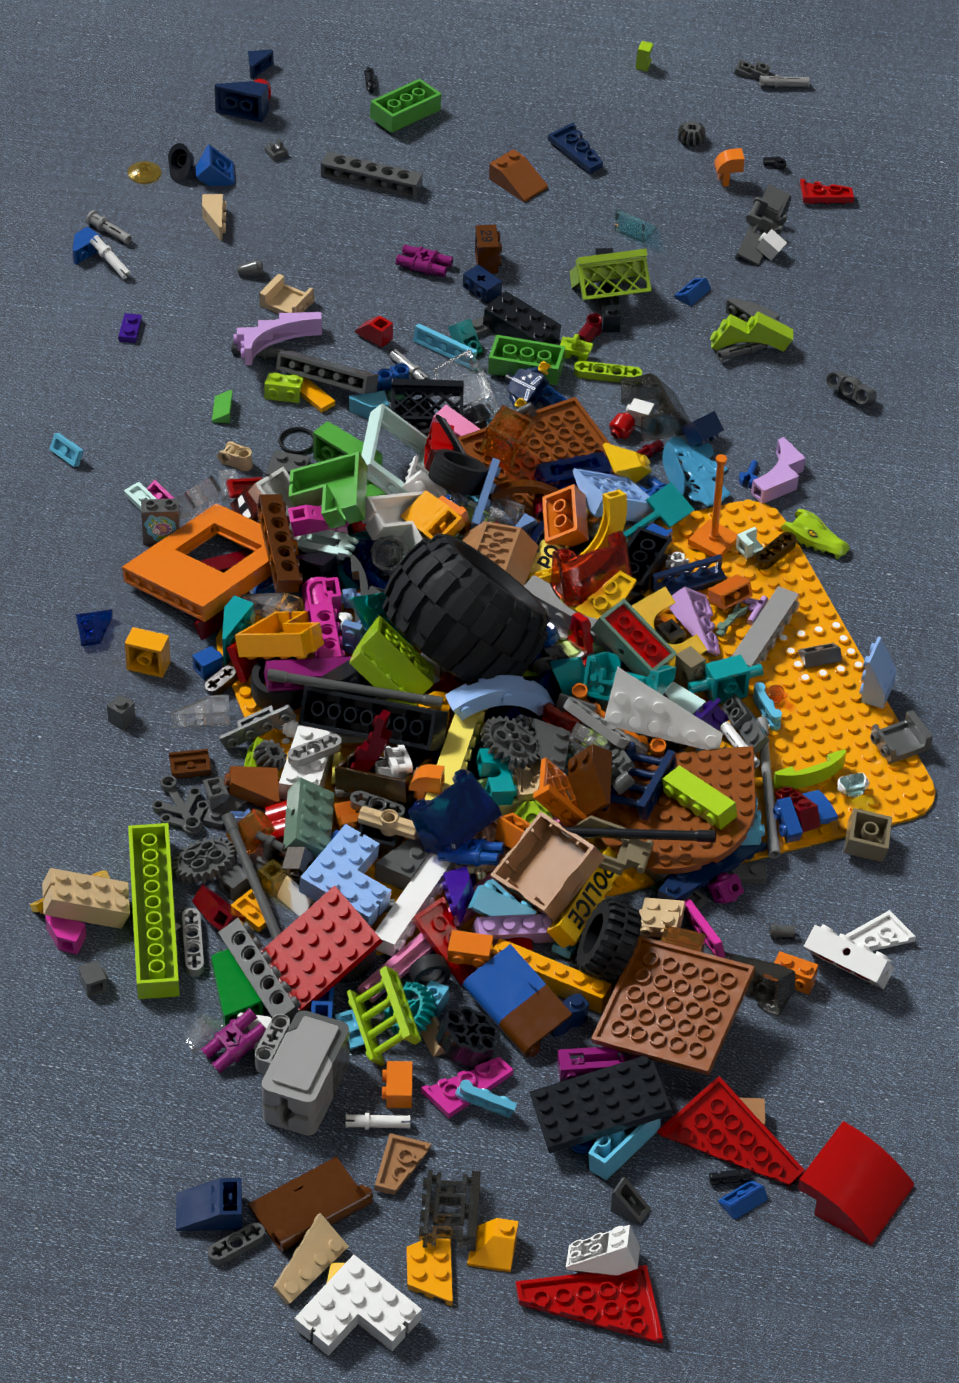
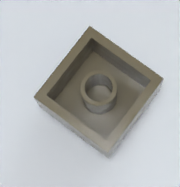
M853 808L847 823L844 853L883 862L889 849L892 817Z

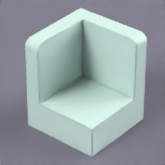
M755 527L737 534L736 549L746 559L756 555L764 548L756 539L757 529Z

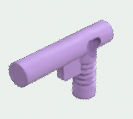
M762 596L760 600L749 597L742 601V603L750 605L749 610L753 611L747 620L749 625H753L768 601L766 596Z

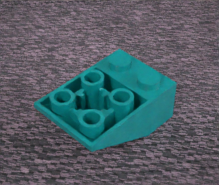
M235 595L224 607L222 635L224 666H227L231 661L227 647L236 641L235 635L255 624L256 613L254 612V603Z

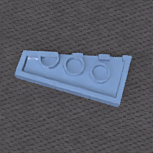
M493 458L488 468L482 491L478 498V506H476L470 524V530L485 520L486 516L483 515V512L488 510L491 502L488 496L489 493L493 494L496 486L493 483L494 478H498L501 468L498 467L500 462L498 459Z

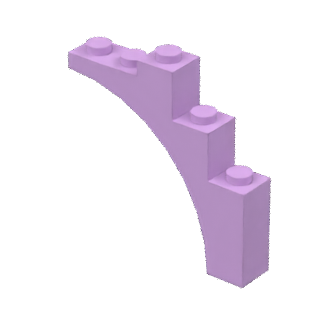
M321 312L279 313V319L258 320V327L237 328V334H233L234 345H237V351H241V359H245V365H252L255 356L272 344L297 337L322 335Z

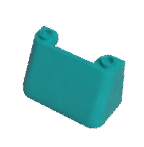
M602 652L587 657L583 684L588 689V696L609 701L617 667L621 668V659L618 655ZM663 665L657 670H650L648 677L627 673L664 695L675 679L677 667Z

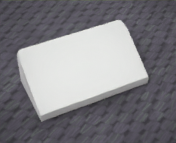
M285 877L277 897L300 917L314 904V900L300 893L299 885L290 877Z

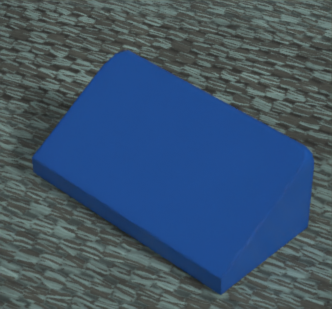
M694 278L677 292L674 297L692 306L710 291L711 287L707 278Z
M750 1180L719 1199L718 1203L733 1219H737L767 1201L768 1197L763 1185Z

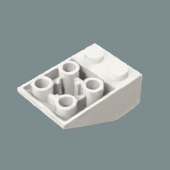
M618 1226L612 1231L597 1233L591 1238L574 1241L569 1245L566 1269L609 1275H620L638 1269L640 1245L631 1226Z

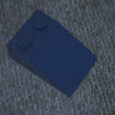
M254 81L215 84L216 113L263 122L269 111L268 84Z

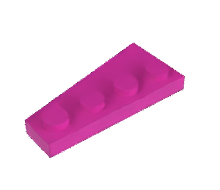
M497 1057L475 1066V1069L465 1072V1070L457 1073V1076L448 1080L444 1078L438 1080L437 1084L430 1087L429 1085L421 1087V1093L449 1119L471 1104L457 1098L455 1094L463 1080L471 1081L472 1085L479 1089L492 1090L511 1077L513 1069L501 1057Z

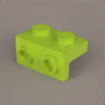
M268 373L265 381L264 398L299 403L304 377Z

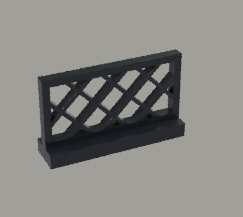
M392 378L391 410L393 412L399 408L404 410L406 413L399 416L407 422H432L433 415L431 412L435 409L441 410L440 405L446 401L451 406L450 408L455 409L463 416L464 381ZM395 394L404 395L406 398L400 402L395 398ZM415 395H421L424 398L420 402H417L412 397H414ZM440 396L442 399L436 403L431 397ZM451 396H460V400L455 404L449 398ZM409 400L415 405L410 410L404 406ZM426 401L433 405L428 410L422 406ZM419 408L423 414L415 416L412 412Z

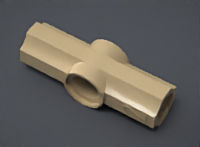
M362 806L359 812L358 823L380 829L381 833L385 836L397 834L414 840L419 835V822L399 817L398 813L394 810L388 809L382 812Z

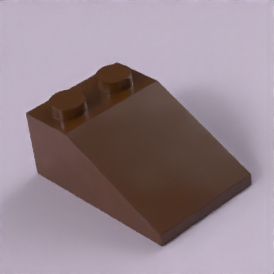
M594 744L579 752L568 761V778L579 809L588 817L610 805L612 752Z

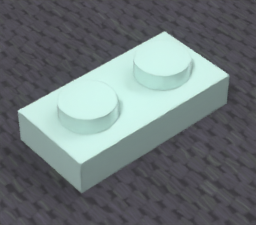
M140 482L124 490L125 496L140 511L141 500L156 499Z

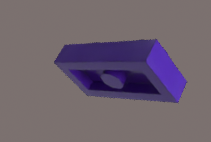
M124 313L118 336L119 342H137L142 315Z

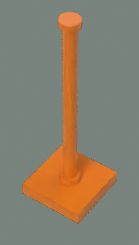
M719 454L716 456L717 471L712 520L709 519L688 539V545L711 557L719 554L723 557L736 544L738 534L719 524L724 467L727 463V457Z

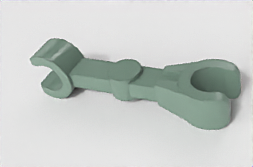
M738 602L732 614H729L723 623H718L717 628L719 630L716 631V634L724 636L728 627L738 617L747 614L748 606L740 608L741 602Z

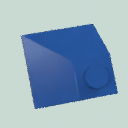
M209 144L196 165V177L200 182H204L208 186L235 184L234 162Z

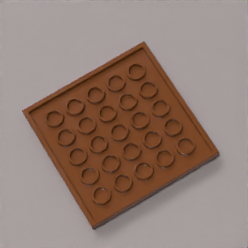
M639 936L634 954L630 958L628 966L625 967L624 972L621 974L593 1033L592 1043L637 1056H646L655 1061L710 1075L754 976L755 966Z

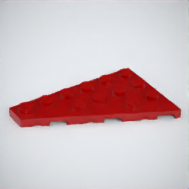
M720 1076L657 1131L661 1137L744 1169L748 1168L752 1172L788 1186L793 1184L805 1172V1169Z

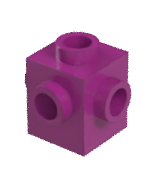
M721 873L716 877V880L707 885L715 903L734 902L738 899L739 895L744 893L742 882L737 874Z

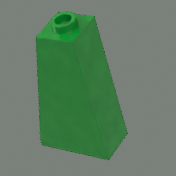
M230 950L219 951L211 955L212 971L224 1027L230 1023L231 1019L236 1020L237 1014L244 1013L249 1008L256 1015L263 1014L262 1000Z

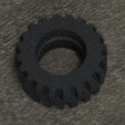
M611 898L602 900L596 906V909L592 911L590 918L586 922L578 943L576 965L581 972L605 982L616 980L624 972L625 967L628 966L629 960L634 954V949L637 946V940L641 932L642 918L636 908Z

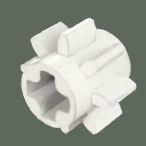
M674 552L668 555L665 567L671 569L689 563V559H685V554L681 552Z

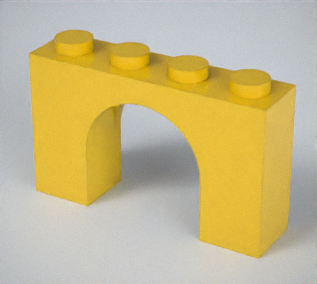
M663 587L635 603L632 607L654 629L655 617L670 609L676 602L667 588ZM697 634L680 644H669L677 654L690 646L700 655L707 651V648ZM676 656L671 661L669 666L675 667Z

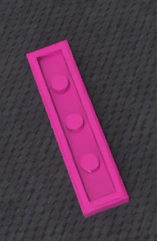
M690 898L685 900L687 919L713 954L725 958L720 938Z

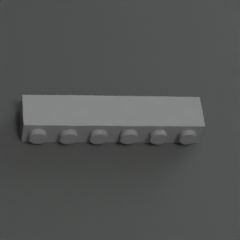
M778 586L731 657L741 654L748 667L765 661L769 650L774 648L777 637L782 636L785 625H789L791 622L792 614L797 613L800 602H798L799 594Z

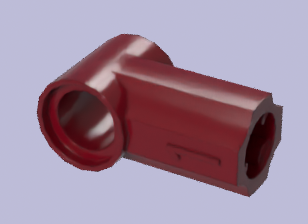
M591 313L587 316L586 323L578 333L580 335L579 340L591 343L596 336L601 334V315Z

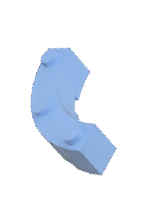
M496 675L491 679L480 678L477 683L469 686L464 684L445 695L452 710L462 721L481 710L495 706H520L533 711L538 716H541L555 706L548 691L542 685L533 680H524L523 677L514 675Z

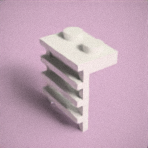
M417 455L414 456L413 461L409 464L410 469L407 471L408 476L405 477L406 483L403 484V488L408 492H424L426 490L437 498L441 496L447 497L448 492L429 478V471L418 463L419 457Z

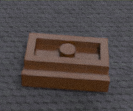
M208 749L169 753L171 776H174L176 779L211 775Z

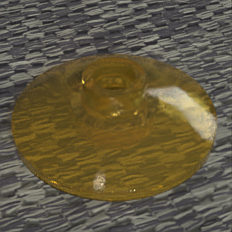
M140 161L132 164L128 168L127 173L129 179L133 182L148 184L159 179L161 169L154 162Z

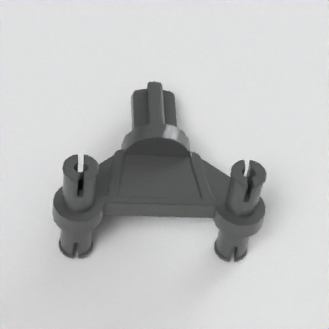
M258 831L255 839L264 842L262 846L264 848L263 855L256 858L258 863L255 866V871L261 882L268 868L272 869L274 864L271 862L275 858L280 856L285 859L286 852L283 850L286 845L275 840L276 837L273 835L268 836Z

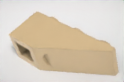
M202 194L203 219L218 239L222 240L223 233H226V223H223L226 222V212L223 211L227 210L226 201H223V194Z

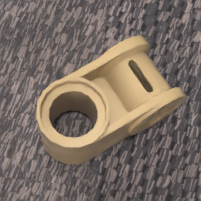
M230 441L225 445V449L217 454V458L222 464L234 467L240 471H248L253 467L252 451L248 447Z

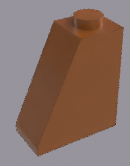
M230 766L229 772L225 773L224 784L228 785L229 794L264 809L280 802L277 768Z

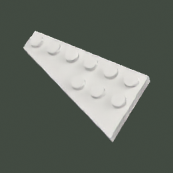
M617 667L604 717L607 722L619 729L662 738L704 750L719 749L723 736L722 732Z

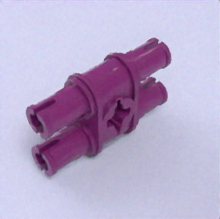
M404 244L402 255H397L395 264L407 267L412 272L418 271L425 273V275L433 274L445 278L447 274L446 266L451 268L454 258L440 254L438 250L433 251L425 249L423 246L417 248Z
M250 1008L236 1020L231 1019L226 1027L219 1033H215V1038L201 1048L202 1052L209 1059L223 1047L227 1048L226 1052L212 1063L220 1074L233 1062H239L241 1057L251 1049H254L255 1044L263 1037L267 1029L260 1022L247 1034L243 1033L245 1032L244 1029L258 1018Z

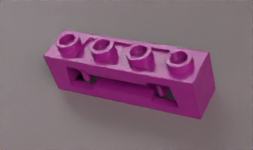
M608 1047L558 1050L557 1055L559 1080L562 1082L640 1056L633 1054L629 1056L621 1054V1056H618V1053L623 1051ZM583 1055L584 1058L577 1057V1059H571L570 1056Z

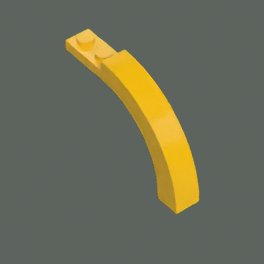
M620 489L602 494V520L598 532L590 545L579 556L567 563L529 574L527 582L535 575L548 583H557L562 579L567 584H571L587 577L598 569L614 551L623 533L627 516V494Z

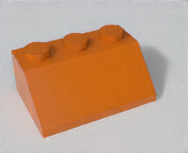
M575 484L542 497L546 544L573 547L589 540L586 495Z

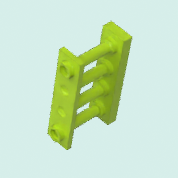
M387 966L379 970L382 976L381 982L361 995L352 990L347 991L348 1003L353 1009L367 1050L366 1056L371 1062L380 1066L385 1065L382 1054L401 1041H408L414 1045L422 1041L398 972ZM386 988L387 999L367 1011L364 1002ZM392 1005L393 1016L373 1028L370 1019ZM398 1023L399 1033L378 1045L376 1036Z

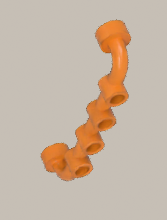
M582 683L575 684L572 687V697L597 705L596 714L604 719L606 712L601 709V706L598 703L590 702L586 698L588 692L586 685ZM623 730L625 734L628 733L638 739L639 743L643 742L646 744L648 752L654 755H662L666 750V742L662 738H654L649 743L646 736H639L635 732Z

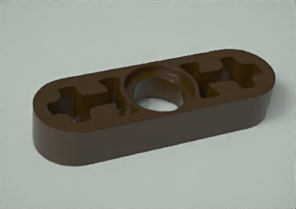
M791 532L780 534L756 554L755 565L760 569L772 567L795 547L796 536ZM772 549H779L780 552L775 553V552H772L771 550H772Z

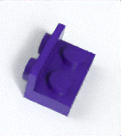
M719 698L714 702L709 700L702 707L704 709L702 713L698 710L694 714V716L717 730L720 729L723 723L729 720L727 715L717 705L721 701Z

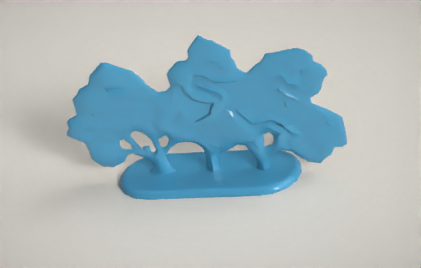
M670 436V440L666 442L662 457L663 467L669 483L671 482L682 495H684L685 487L688 486L691 489V492L688 494L689 498L693 501L702 502L706 506H713L715 482L712 479L716 478L717 463L709 459L714 454L713 447L709 443L698 447V444L690 447L689 443L682 437ZM726 466L724 467V472L728 470ZM683 471L687 472L690 475V479L688 481H686ZM690 484H695L699 486L700 489H696L693 487V485ZM724 486L722 488L721 502L731 494Z

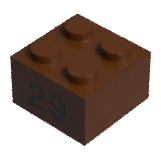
M496 224L475 225L476 265L481 266L491 274L498 273V266L502 265L501 256H499L502 253L500 231H497Z

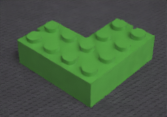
M358 451L290 470L288 497L294 507L322 505L321 515L330 529L346 525V522L351 524L365 520L368 466Z

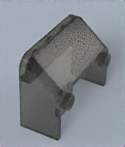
M651 373L621 379L622 404L632 403L634 398L643 401L657 399L659 403L657 414L641 417L642 442L684 435L681 427L691 423L671 388Z

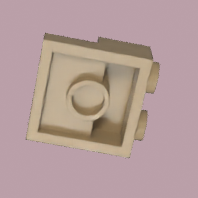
M645 898L643 907L639 910L642 918L640 936L678 939L686 907L685 901Z

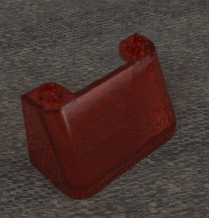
M621 530L611 533L607 538L609 546L578 556L567 548L552 552L551 585L565 605L571 607L581 605L619 571L632 577L627 540Z

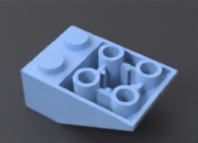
M878 636L876 643L871 644L870 656L865 657L863 667L866 669H864L861 678L864 683H862L859 693L862 694V703L884 708L895 683L897 669L882 638Z

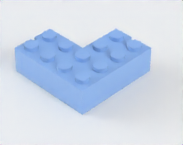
M345 824L300 877L299 892L314 901H318L335 885L365 921L372 926L377 917L390 904L391 889L365 875V872L378 858L380 843L366 835L361 837V832Z

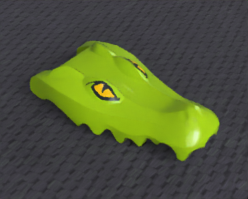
M798 509L795 512L797 519L793 523L785 522L781 526L784 532L793 533L800 544H805L807 548L812 546L814 551L820 550L821 553L825 551L833 553L836 559L844 556L850 549L847 542L838 538L818 516L807 510Z

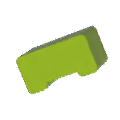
M641 41L637 50L635 69L648 71L652 62L650 55L653 50V43Z

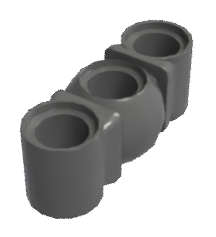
M844 371L831 372L826 377V383L830 388L841 391L844 397L855 400L858 404L873 403L877 398V392L874 388L862 384L858 378L847 375Z

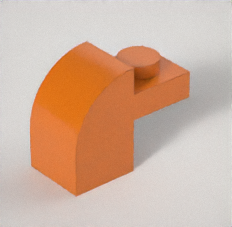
M742 148L725 150L716 157L714 165L722 187L729 186L730 173L744 172L745 158Z
M427 764L416 769L409 790L414 791V798H417V807H422L427 793L441 794L445 783V766Z
M350 801L333 804V816L337 830H341L347 824L358 831L360 828L358 823L359 813H356V810L351 808Z

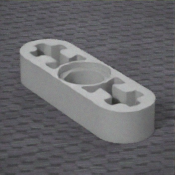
M328 734L291 748L288 751V762L293 767H300L337 753L341 750V737L337 734ZM318 748L320 751L313 753L310 749Z

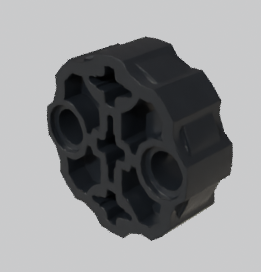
M460 1006L458 1009H450L446 1012L438 1026L436 1041L450 1059L459 1061L466 1066L475 1067L478 1064L490 1061L499 1046L498 1040L501 1035L498 1027L492 1023L488 1015L473 1010L468 1006Z

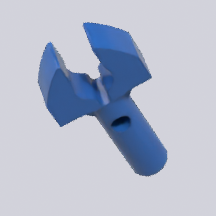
M752 460L746 473L740 472L738 481L741 486H743L745 480L749 479L748 488L752 487L753 480L758 478V476L754 475L758 466L756 460Z

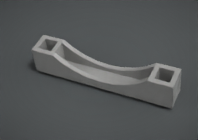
M533 575L524 587L539 600L549 618L569 628L571 616L577 612L567 607L558 599L548 582ZM588 617L591 622L590 631L594 643L614 653L591 629L598 619Z

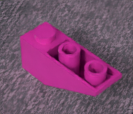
M303 505L288 508L294 537L331 530L321 515L322 507ZM346 522V525L340 527L349 526V522Z

